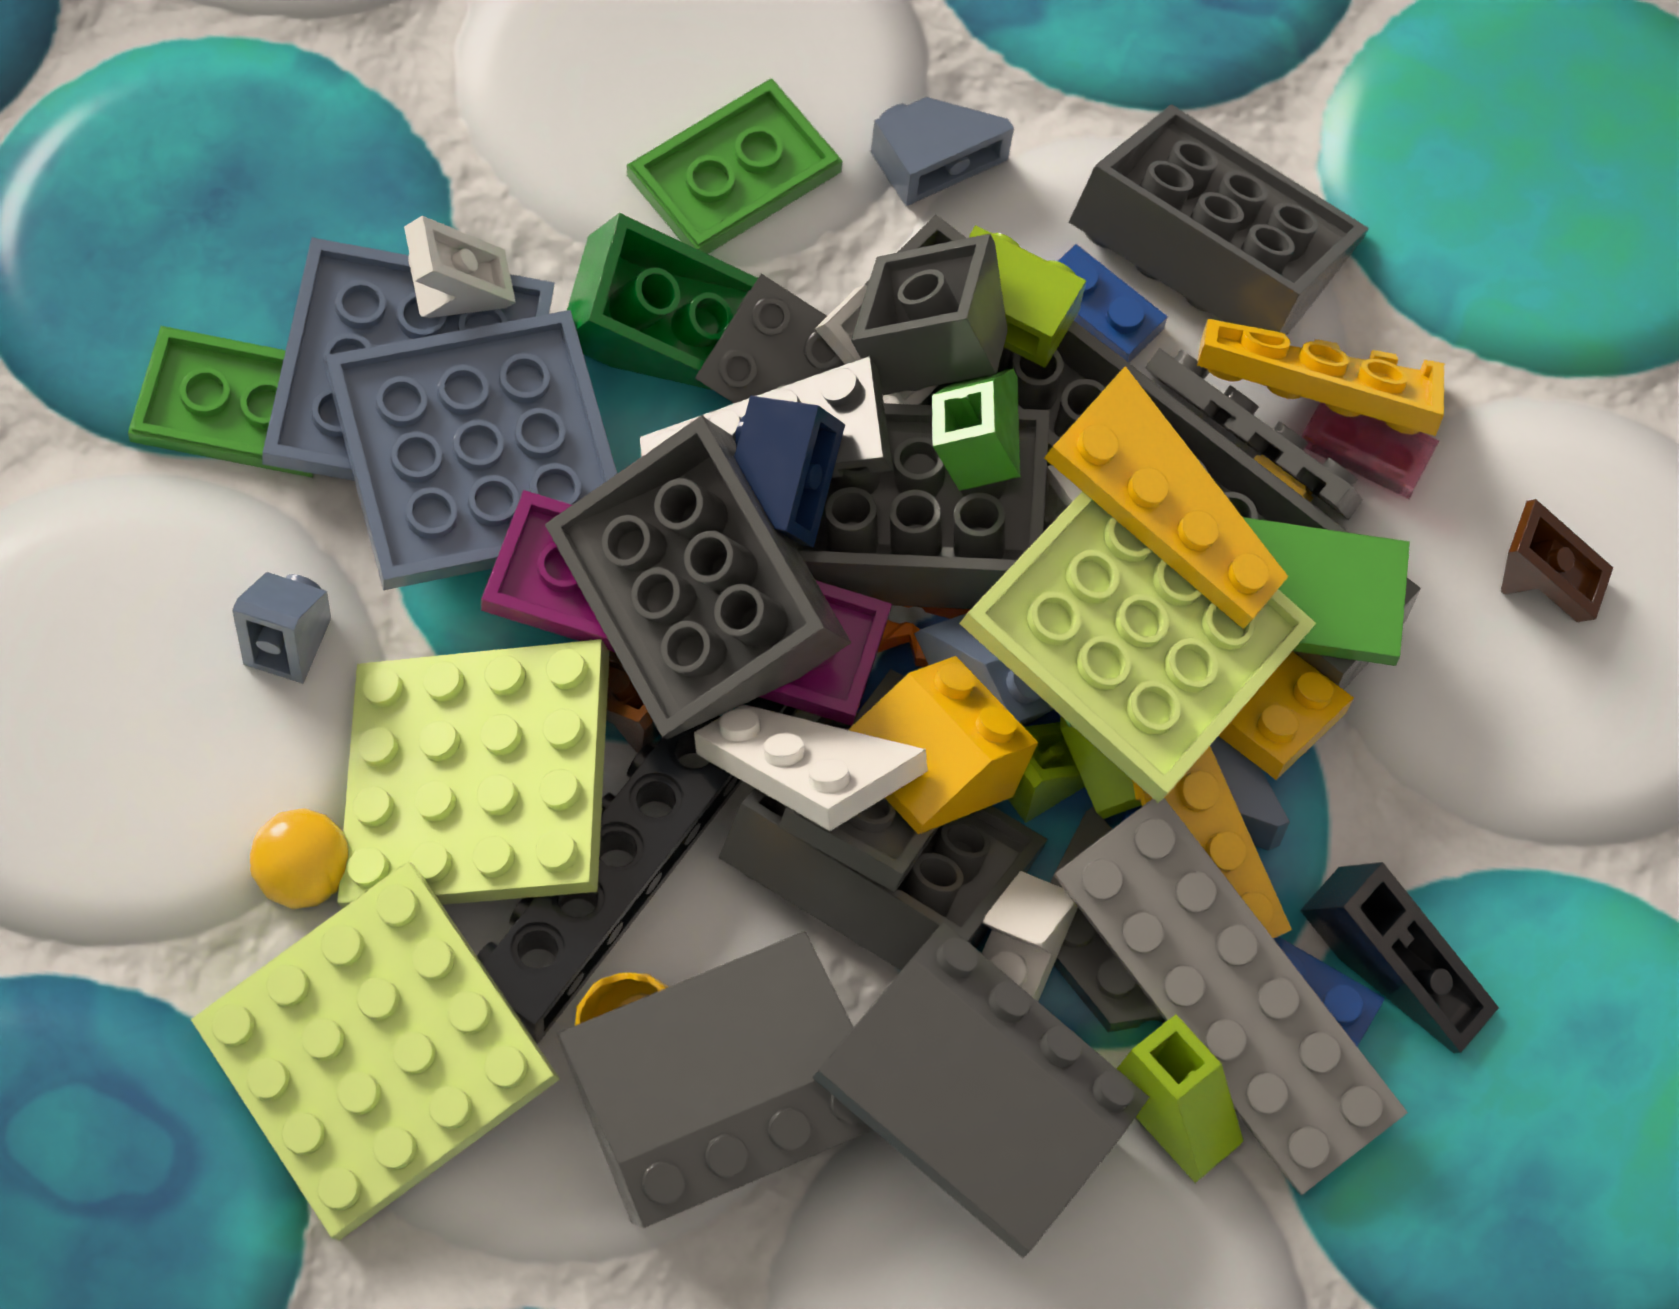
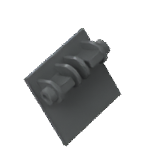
M761 273L752 289L748 291L740 303L736 314L695 379L735 404L749 399L750 395L757 396L843 366L845 363L815 330L827 315Z

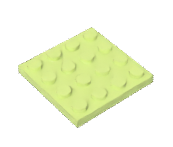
M1082 491L974 605L959 624L1159 803L1316 623L1278 589L1255 618L1242 629Z
M602 639L357 664L343 829L348 844V860L344 875L339 883L337 902L342 908L407 861H410L417 867L442 905L598 892L610 653Z
M410 861L397 868L191 1019L330 1237L338 1241L560 1080L417 867Z

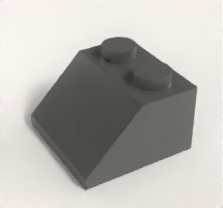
M991 234L876 257L851 341L860 358L863 359L870 356L879 369L883 395L904 391H919L930 386L997 374L1008 330L996 246Z

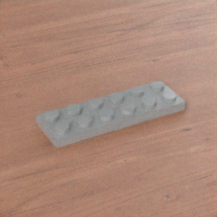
M1165 798L1159 803L1154 799L1150 800L1054 874L1057 881L1164 1020L1168 1021L1177 1014L1221 1062L1235 1112L1299 1195L1306 1193L1408 1113Z

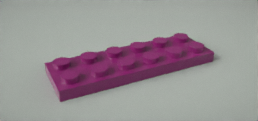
M523 490L481 598V611L577 641L602 639L607 649L615 652L545 526L547 522L572 505ZM815 580L851 643L799 679L764 694L760 698L853 726L890 616L892 604Z

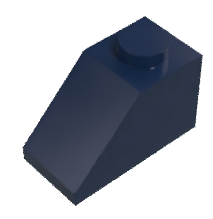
M750 395L746 413L740 419L736 428L735 443L737 448L734 458L773 527L798 544L814 548L845 423L819 405Z

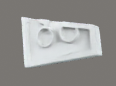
M744 704L724 713L717 720L694 732L697 755L829 831L928 771L926 749Z

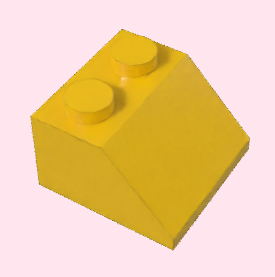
M957 656L908 673L849 729V731L926 749L928 771L885 797L918 835L1013 797L1038 745V741Z

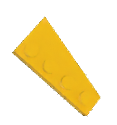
M1213 319L1207 320L1200 341L1197 366L1207 368L1215 377L1232 382L1244 379L1267 386L1275 395L1287 399L1305 397L1325 403L1329 409L1343 416L1356 417L1362 414L1385 421L1392 429L1404 434L1413 435L1422 432L1433 436L1437 435L1444 416V363L1424 359L1421 369L1418 370L1397 366L1399 359L1393 353L1372 350L1369 359L1349 357L1340 349L1338 343L1314 339V341L1304 343L1301 348L1290 346V339L1282 332Z
M1126 366L1044 457L1045 460L1242 629L1255 618L1288 578L1285 571Z
M1209 746L1164 798L1274 939L1291 931L1292 928L1211 746ZM1132 780L1136 801L1141 802V805L1144 806L1153 798Z

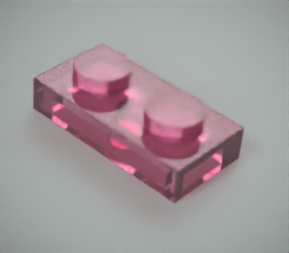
M1321 402L1302 434V438L1308 442L1305 449L1325 459L1329 457L1342 467L1407 499L1411 498L1439 443V440L1425 433L1404 434L1389 427L1385 421L1362 414L1356 417L1340 415Z

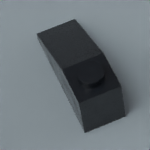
M1383 862L1338 867L1300 910L1344 964L1453 1053H1461L1499 1009L1498 1005Z

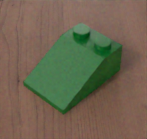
M618 213L588 236L567 310H571L583 355L613 368L712 390L695 379V377L733 319L740 303L748 291L752 289L758 278L622 213Z

